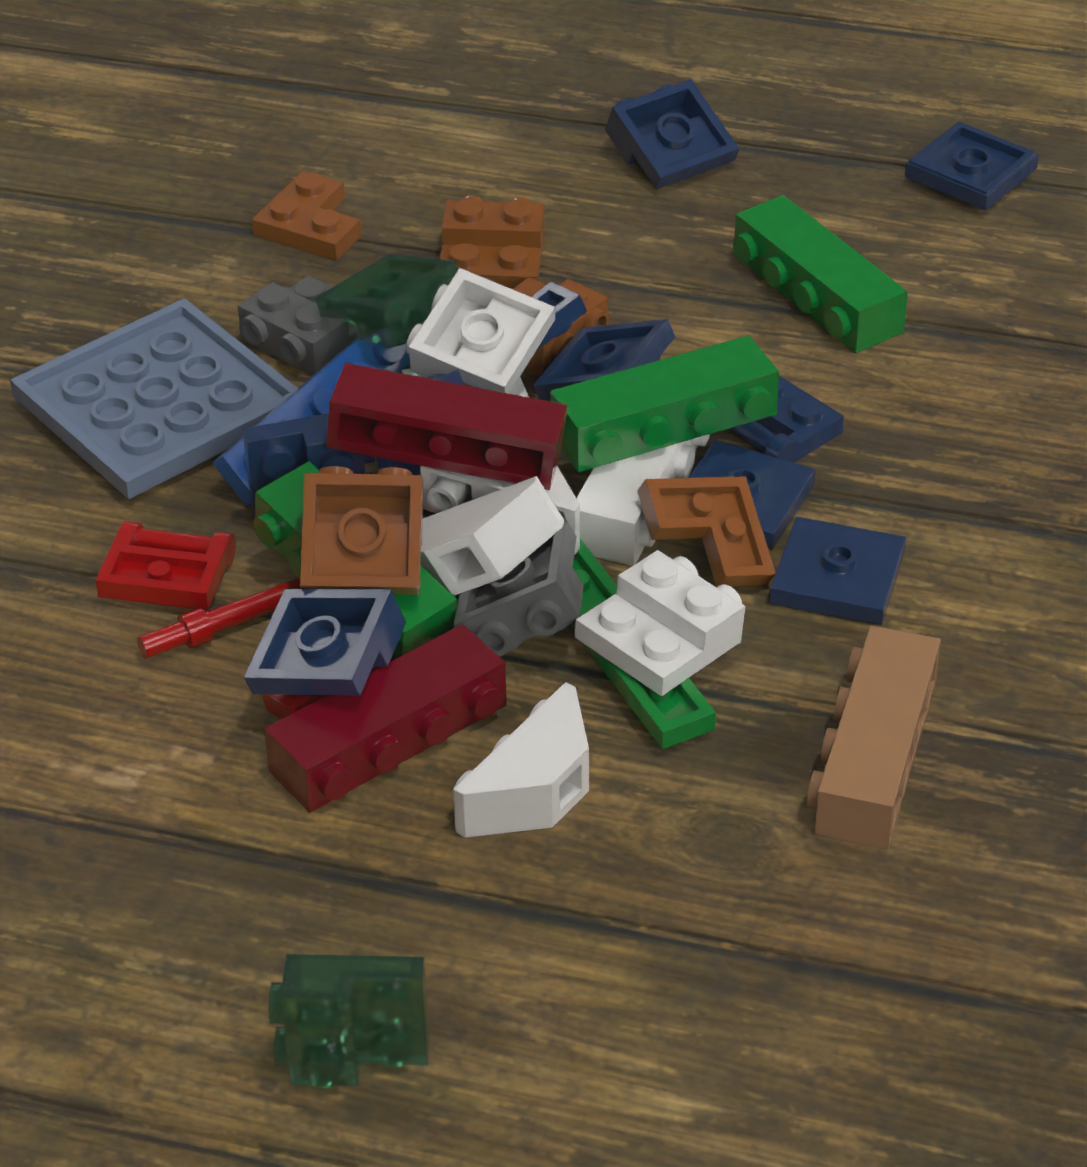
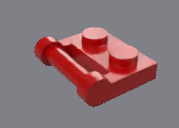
M123 521L95 580L98 597L209 610L226 566L229 567L233 563L236 548L235 535L233 533L215 532L212 537L144 529L143 524L140 522Z

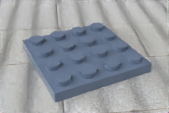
M185 298L10 379L13 397L128 499L228 450L243 437L242 428L254 427L298 389Z

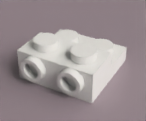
M459 268L450 284H443L438 289L432 303L431 313L424 324L418 323L415 325L408 337L406 353L410 357L411 372L427 378L434 374L446 375L459 370L463 382L481 389L509 394L555 321V307Z
M657 550L618 575L617 592L615 595L576 619L575 638L660 696H663L741 642L745 606L742 604L739 594L731 586L722 584L716 588L698 576L695 566L687 558L679 556L671 559Z

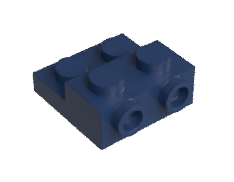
M691 79L675 85H663L654 92L635 99L626 98L612 107L605 128L606 133L626 163L631 165L638 162L656 189L735 161L740 149Z
M662 319L581 328L533 385L538 399L551 402L550 391L660 360L661 354L675 338L669 320Z
M329 413L242 428L253 519H255V492L308 461L318 470L324 467L338 466L351 469L353 474H373L372 472L365 473L364 464L375 462V457L327 448Z
M285 589L244 679L252 694L360 696L372 667H388L405 627L406 620L391 589Z

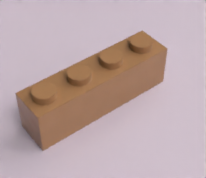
M870 625L864 647H853L847 671V682H852L851 688L840 687L835 705L834 722L839 723L838 730L827 728L822 745L820 762L826 765L824 772L814 770L809 785L807 807L817 809L815 835L889 850L936 684L941 644L940 638Z

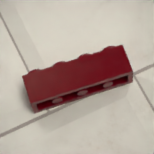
M345 363L329 401L326 447L514 484L537 476L544 489L550 490L562 450L568 405Z
M461 624L389 662L388 667H380L370 672L360 696L326 695L265 727L264 734L269 772L311 813L333 800L344 797L349 791L382 773L393 770L402 762L433 745L444 742L453 734L481 719L490 717L497 710L507 705L506 662L465 625Z

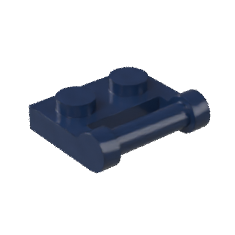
M779 376L777 415L732 427L728 430L763 451L766 455L795 463L843 433L844 415Z

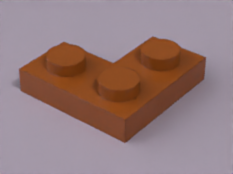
M302 171L252 219L253 236L337 261L362 236L361 221L334 210L345 199L343 182L323 177L318 173Z
M746 477L645 479L637 490L651 540L702 538L716 587L722 584L731 587L765 586L775 576V569Z

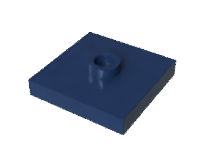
M957 122L906 162L905 177L986 211L1037 169L1039 154L962 122Z
M714 440L689 478L746 477L767 547L773 549L814 486L816 469Z
M796 516L770 588V604L882 625L904 557L906 537Z

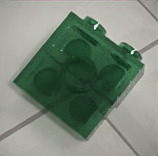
M388 254L314 299L320 317L340 319L346 324H355L361 341L383 343L384 347L388 348L397 347L407 343L408 337L415 325L418 323L424 324L431 313L432 303L438 289L443 284L449 285L459 269L457 262L452 260Z
M286 954L282 982H271L268 1013L270 1024L284 1025L276 1027L274 1063L275 1067L289 1068L291 1084L311 1085L319 1088H327L334 1085L359 1086L361 1064H381L387 1067L428 1065L430 1036L424 957Z

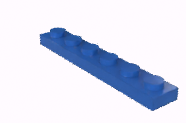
M415 291L406 295L255 426L329 413V401L345 363L400 373L401 370L410 364L409 354L406 353V344L412 329L418 323L423 325L431 312ZM241 437L212 464L245 506L251 504L244 438Z

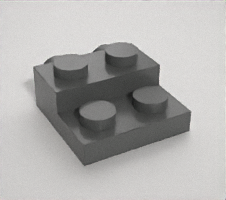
M310 275L289 289L272 282L238 305L241 339L311 375L317 373L384 315L383 311Z
M564 519L563 527L502 579L460 593L454 620L455 628L461 624L465 625L500 657L517 648L524 640L536 635H553L580 617L584 585L573 569L577 536L567 520Z

